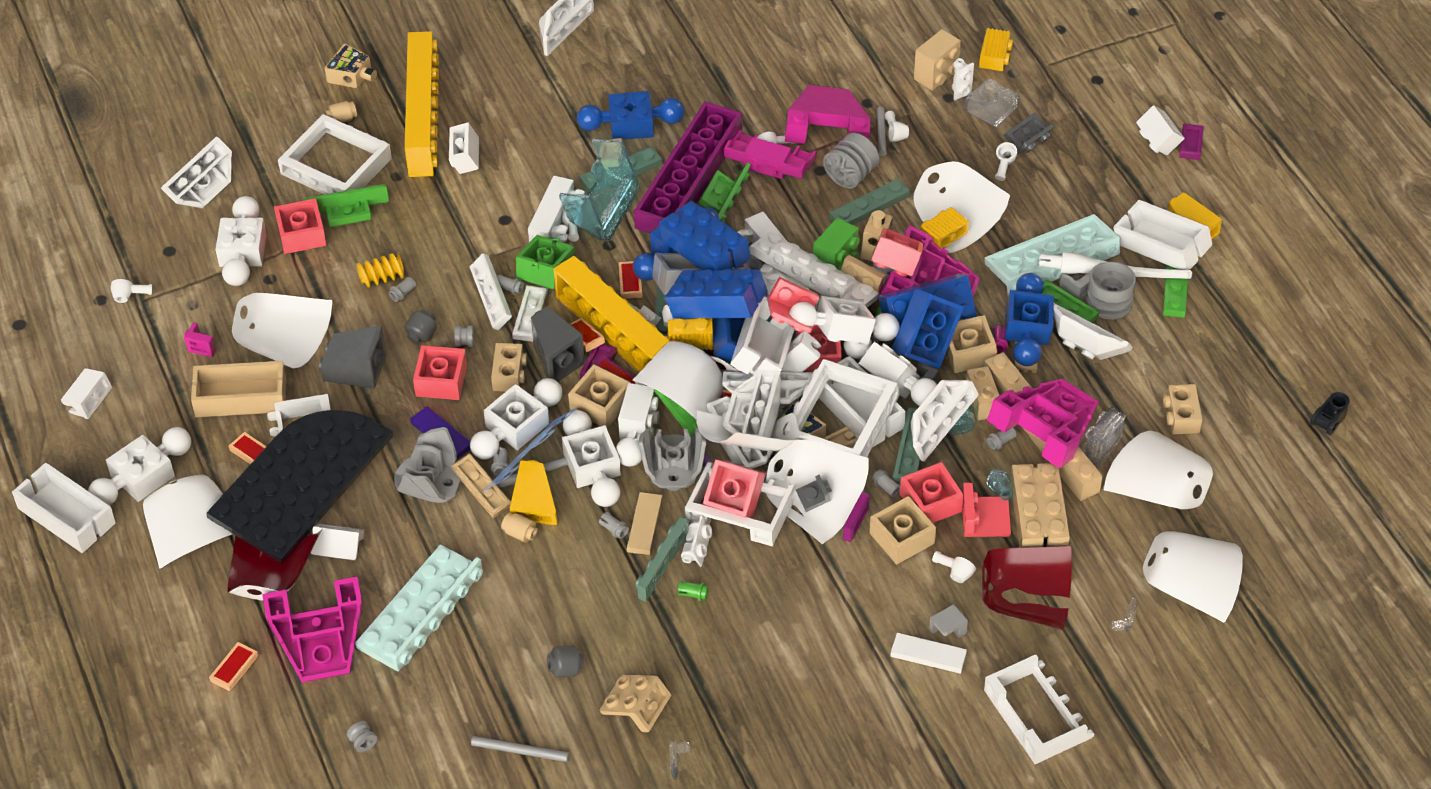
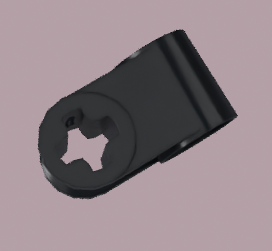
M1342 392L1331 394L1324 404L1315 411L1310 424L1313 426L1318 425L1325 429L1327 434L1332 435L1347 415L1350 403L1349 397Z

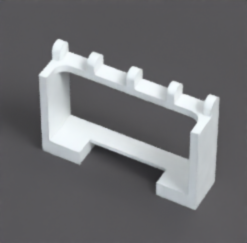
M328 394L275 402V411L269 412L267 417L269 421L277 420L278 427L271 428L270 435L277 436L283 430L282 419L331 410Z
M708 462L685 506L686 519H688L689 523L699 521L700 516L703 515L708 524H710L711 518L748 528L750 529L752 541L773 546L791 509L795 485L790 484L788 489L775 486L776 481L770 479L768 484L763 483L761 492L783 498L771 524L700 504L706 493L714 465L712 462Z
M1033 655L987 676L984 691L1034 764L1070 749L1094 736L1091 729L1088 730L1086 724L1079 726L1078 722L1083 718L1081 714L1071 715L1064 705L1070 700L1066 694L1059 697L1052 688L1057 682L1054 676L1046 679L1040 671L1044 668L1045 663L1042 660L1038 661L1037 655ZM1032 673L1072 729L1045 743L1041 742L1033 729L1027 730L1007 701V691L1003 687Z

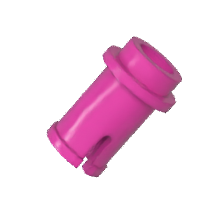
M1001 325L993 328V338L998 354L1005 352L1008 348V342L1004 339L1005 327H1002L1001 332Z

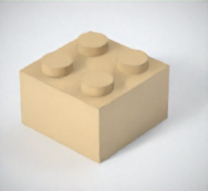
M941 29L917 48L915 53L914 80L933 91L951 75L956 74L953 64L959 58L961 40Z
M985 315L958 321L947 349L954 373L984 367V360L997 355L996 343Z
M593 364L568 393L570 411L577 407L576 410L587 413L593 423L599 426L605 425L608 428L620 414L628 383L631 382Z
M909 496L870 517L871 536L896 565L935 544V525Z

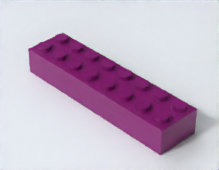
M704 101L634 210L635 229L651 233L659 226L658 222L673 212L677 213L679 208L691 200L697 204L713 175L725 159L724 147L728 140H732L739 130H742L741 112Z

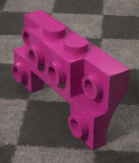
M739 130L732 140H728L724 147V157L743 162V167L748 162L751 164L748 170L780 179L785 174L802 179L806 170H810L816 158V151L814 150L812 153L800 150V146H797L791 154L790 147L758 139L757 134L754 137L744 135L742 130Z

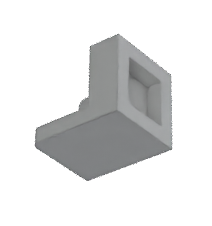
M1063 273L1060 278L1059 287L1079 300H1083L1088 295L1090 273L1081 279L1075 275L1070 277Z
M953 604L930 617L929 630L932 634L940 631L944 636L954 632L958 638H961L967 634L968 620Z

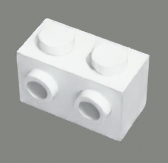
M1154 105L1136 122L1141 128L1139 132L1144 138L1149 139L1151 142L1149 146L1156 153L1161 152L1168 155L1185 139L1166 112Z
M469 122L450 127L449 161L459 174L479 169V137Z

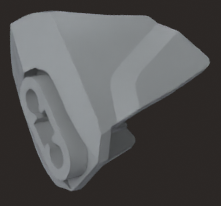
M447 428L431 429L419 435L411 457L407 458L395 472L394 480L397 491L437 503L447 502L455 497L461 480L451 469V466L457 462V454Z
M695 428L692 438L688 433V429H684V435L662 436L661 429H658L655 438L650 429H645L640 434L639 447L645 472L650 476L652 483L669 491H678L695 483L697 475L702 469L706 447V438L699 432L698 428Z

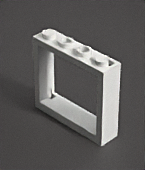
M322 114L278 159L282 175L322 194H331L364 188L392 157L390 144ZM325 133L373 154L346 183L298 162Z
M823 359L818 369L814 370L810 384L805 386L802 399L794 406L793 413L796 416L799 428V436L796 440L813 441L867 457L899 397L898 384ZM828 379L881 396L853 449L801 431ZM790 421L786 423L785 435L790 431Z

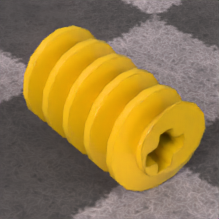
M398 252L397 258L393 253L389 254V261L385 256H381L380 262L377 258H373L372 265L366 260L364 261V268L360 263H356L361 284L365 283L368 288L371 287V281H374L378 286L380 278L384 283H387V276H390L395 281L397 273L401 279L404 278V268Z

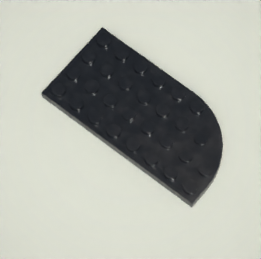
M327 410L305 415L287 425L277 434L206 513L207 518L282 564L391 440L393 431L367 416L351 411Z

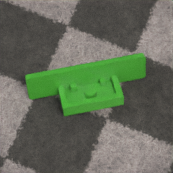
M747 162L739 171L734 181L717 170L698 203L704 207L713 208L718 213L720 221L723 222L726 218L725 210L728 212L734 203L732 200L733 196L736 197L742 189L740 183H744L750 175L748 169L751 164Z
M386 184L303 199L305 201L316 198L319 213H327L329 227L371 220L369 205L389 201Z

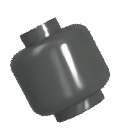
M426 310L413 312L404 326L405 331L408 333L407 337L415 343L429 341L437 329L435 316Z
M557 646L547 655L548 671L552 672L557 678L575 677L579 673L580 668L584 666L583 654H579L575 646Z

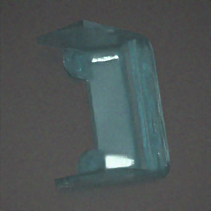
M593 139L591 142L597 154V159L593 163L591 171L596 182L588 195L560 193L559 198L571 223L599 240L608 241L614 235L637 195L639 184L622 140Z

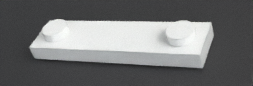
M482 253L470 266V270L493 329L499 330L512 315L489 255Z

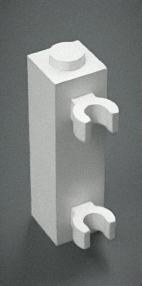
M553 176L528 227L529 242L536 235L549 239L556 237L560 242L567 241L568 234L566 232L568 227L560 225L564 209L570 203L576 204L578 207H583L585 203L583 198L585 191L579 189L574 191V180Z
M764 212L745 219V230L738 231L739 234L748 239V244L750 242L755 243L769 232L776 233L786 240ZM765 263L764 265H762V267L771 266V265Z

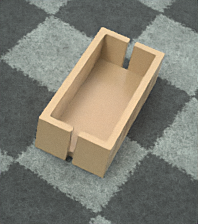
M283 361L193 366L191 402L195 417L269 413L275 411V402L286 401L287 377Z
M1051 463L1037 464L1035 468H1033V464L1012 465L1010 485L1019 548L1043 547L1044 537H1048L1046 547L1068 546L1070 536L1059 467Z

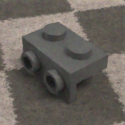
M1033 113L1007 131L1003 136L1008 142L1016 146L1017 154L1019 155L1023 151L1030 152L1037 146L1036 142L1039 140L1041 143L1051 136L1050 131L1054 126L1051 124L1046 127L1038 115Z

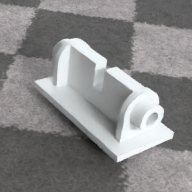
M961 58L956 59L953 64L954 72L956 73L954 74L952 84L954 100L972 93L974 63L967 65Z
M703 515L700 516L699 521H693L689 525L686 540L689 543L684 544L681 553L683 562L691 563V561H696L700 567H702L704 557L707 555L709 538L712 536L711 526Z

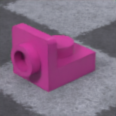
M193 322L190 329H187L184 334V341L186 342L188 352L213 357L216 352L213 337L207 334H200L198 323Z

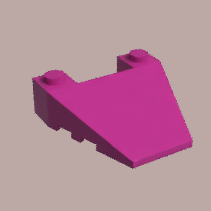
M808 85L788 109L785 142L805 144L808 124L847 128V134L852 132L859 133L869 140L870 117L849 89Z
M909 225L903 235L923 243L922 253L914 273L906 278L891 271L883 283L879 295L960 273L968 275L972 296L974 297L980 277L961 261L956 262L948 255L949 251L944 247L942 249L932 242L933 238L930 235Z
M1058 379L1040 383L1039 387L1033 389L1027 386L1023 387V390L1014 393L1013 390L1004 392L993 400L987 421L1003 432L1008 431L1017 424L1046 442L1042 457L1051 464L1061 468L1073 460L1099 401L1066 380Z
M358 577L334 581L338 606L291 615L289 597L286 590L262 594L268 624L302 683L350 674L363 609Z

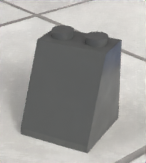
M549 306L537 311L531 317L533 346L546 378L559 382L585 364L583 335Z
M375 326L334 333L331 341L326 344L324 359L321 358L319 363V371L322 372L323 381L375 389L386 358L382 327Z

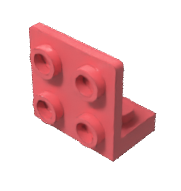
M779 276L767 298L772 318L779 323L786 322L791 324L799 332L806 331L811 333L812 326H806L790 316L789 311L798 302H807L815 306L819 299V294Z
M963 483L962 512L964 537L1011 536L1008 497H978V493L973 492V483Z

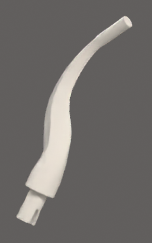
M1062 252L1061 256L1040 253L1039 260H1048L1040 261L1039 267L1060 269V273L1066 274L1090 273L1093 267L1106 262L1070 252ZM1128 266L1133 270L1136 277L1184 279L1192 277L1191 270Z

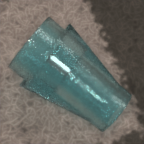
M999 469L991 471L987 477L988 487L998 494L1001 499H1010L1013 496V491L1008 474Z

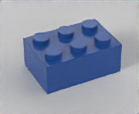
M916 288L892 350L908 358L940 369L964 307Z

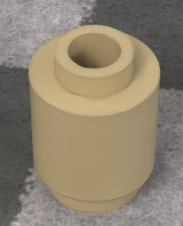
M353 101L328 105L329 110H326V116L335 118L342 123L352 121L353 118L357 117Z
M508 513L501 525L502 530L506 534L524 543L533 540L538 531L535 521L517 513Z

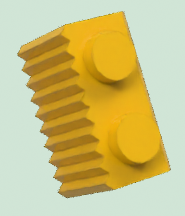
M987 28L980 54L979 68L1003 71L1004 65L1009 64L1010 53L1007 52H1011L1013 40L1010 39L1009 31Z
M950 207L946 211H940L931 220L924 221L920 230L933 238L932 242L942 249L968 233L969 220Z
M712 318L668 320V337L671 341L685 342L701 350H712Z

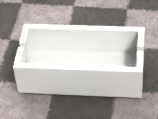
M1138 200L1128 211V216L1124 215L1114 226L1115 233L1120 237V246L1179 270H1190L1198 262V257H1202L1212 246L1208 226Z
M765 296L758 303L759 306L752 317L745 318L730 363L739 371L746 374L750 372L752 374L751 377L758 370H782L794 332L792 325L786 322L779 323L773 318L770 322L766 321L771 314L767 297Z
M851 356L837 363L867 373ZM828 379L819 399L845 426L850 428V431L856 437H859L881 396ZM897 402L873 447L884 441L885 435L889 438L904 429L906 411Z
M47 463L43 464L31 475L37 494L34 493L29 479H26L12 491L19 510L81 553L97 541V535L101 537L116 524L109 505Z

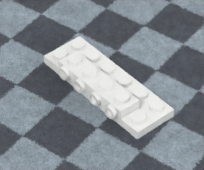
M769 232L750 245L751 255L824 296L834 297L840 295L841 299L862 301L866 307H869L878 298L879 292L873 290L870 285L857 281L852 275L839 271L834 265L823 262L816 255L807 253L800 249L798 245L789 243L776 233Z

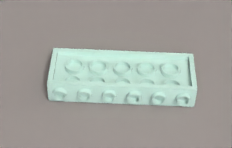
M1093 214L984 257L985 265L1007 286V295L1009 296L1010 290H1016V283L1019 277L1025 273L1037 274L1043 283L1046 280L1052 282L1061 278L1063 273H1060V269L1039 267L1040 261H1048L1039 260L1040 253L1061 256L1062 252H1070L1104 261L1120 254V237Z
M440 544L355 642L356 648L392 669L399 671L410 662L415 651L423 647L432 631H436L439 628L443 618L453 611L459 599L466 596L470 586L481 578L483 574L481 559L476 557L471 561Z

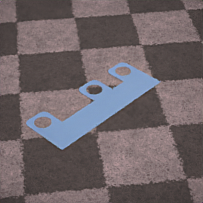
M577 407L553 420L483 491L508 478L519 465L513 469L511 468L530 449L539 445L541 439L548 435L543 440L545 441L555 429L549 433L547 432L553 426L564 421L565 419H561L570 413L566 417L568 418ZM512 471V473H510L507 477L503 479L505 475Z

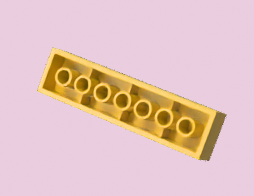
M432 31L408 32L405 154L409 177L434 176V167H438L437 155H434V153L438 152V143L434 138H438V126L435 125V123H438V111H435V109H439L438 97L435 95L439 94V85L435 80H439V69L436 68V66H439V54L435 53L438 51L437 39L433 40Z
M572 256L554 268L556 298L579 319L583 318L602 334L605 342L609 346L617 348V353L638 372H641L655 355L671 341L669 337L662 335L653 323H649L641 312L634 310L625 298H621L611 286L606 285L598 274H594L585 262Z

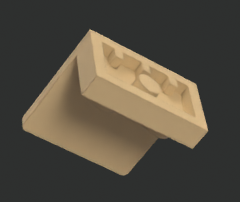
M851 255L845 258L841 268V272L852 275L857 281L870 285L873 290L880 292L885 274Z
M621 675L599 711L603 715L630 716L641 732H649L670 699L671 694L658 676Z

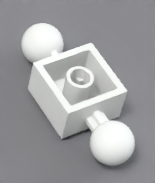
M249 196L239 197L234 202L232 212L235 218L220 219L216 254L219 267H223L222 276L232 286H241L246 283L250 276L249 267L262 266L267 237L264 219L257 218L260 211L259 204L254 198Z
M821 296L817 311L813 305L807 302H798L789 311L792 318L806 326L813 327L818 325L827 339L833 342L844 340L855 345L860 343L869 344L872 333L880 341H890L897 336L900 329L897 318L892 314L882 313L874 318L862 301Z
M870 339L869 344L860 343L855 345L844 341V350L848 356H851L853 359H861L858 364L871 375L897 383L899 395L904 399L911 392L912 400L920 406L937 386L931 379H919L920 376L916 373L917 368L903 356L896 354L894 350L884 343L882 346L875 342L872 344Z
M635 382V384L628 383L618 417L620 441L615 449L620 463L628 467L635 466L642 460L639 447L640 434L645 429H650L654 436L653 425L658 424L659 411H656L659 397H656L657 394L654 388L639 382Z
M551 378L542 379L534 388V396H531L516 384L484 409L485 426L490 431H480L472 437L470 448L474 456L483 460L492 458L499 450V441L504 440L518 451L549 425L548 407L556 405L561 400V385Z
M575 410L563 421V429L568 435L562 437L563 455L566 458L576 487L580 488L593 484L591 488L593 501L602 507L612 506L620 497V487L615 480L611 479L621 476L619 456L606 426L591 429L592 421L589 415L581 410Z
M181 427L170 428L164 433L162 444L158 447L151 443L144 435H141L106 459L112 479L99 478L94 480L90 484L88 492L109 506L117 499L120 488H124L137 502L141 501L175 477L171 460L167 456L169 454L173 456L185 454L191 446L190 434Z

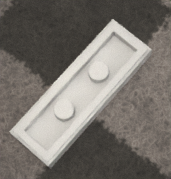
M526 286L512 334L513 339L533 342L531 317L537 311L544 308L548 288Z
M901 633L896 634L891 650V657L960 674L967 654V649Z

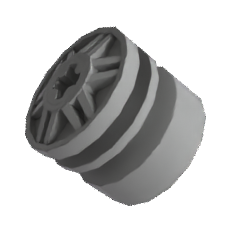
M852 132L847 134L837 146H834L825 155L823 165L829 177L836 184L843 188L852 189L879 164V154L870 140L859 133Z
M1109 261L1093 267L1090 272L1087 305L1099 311L1100 318L1115 320L1129 314L1132 309L1133 293L1136 284V275L1133 270L1125 264Z

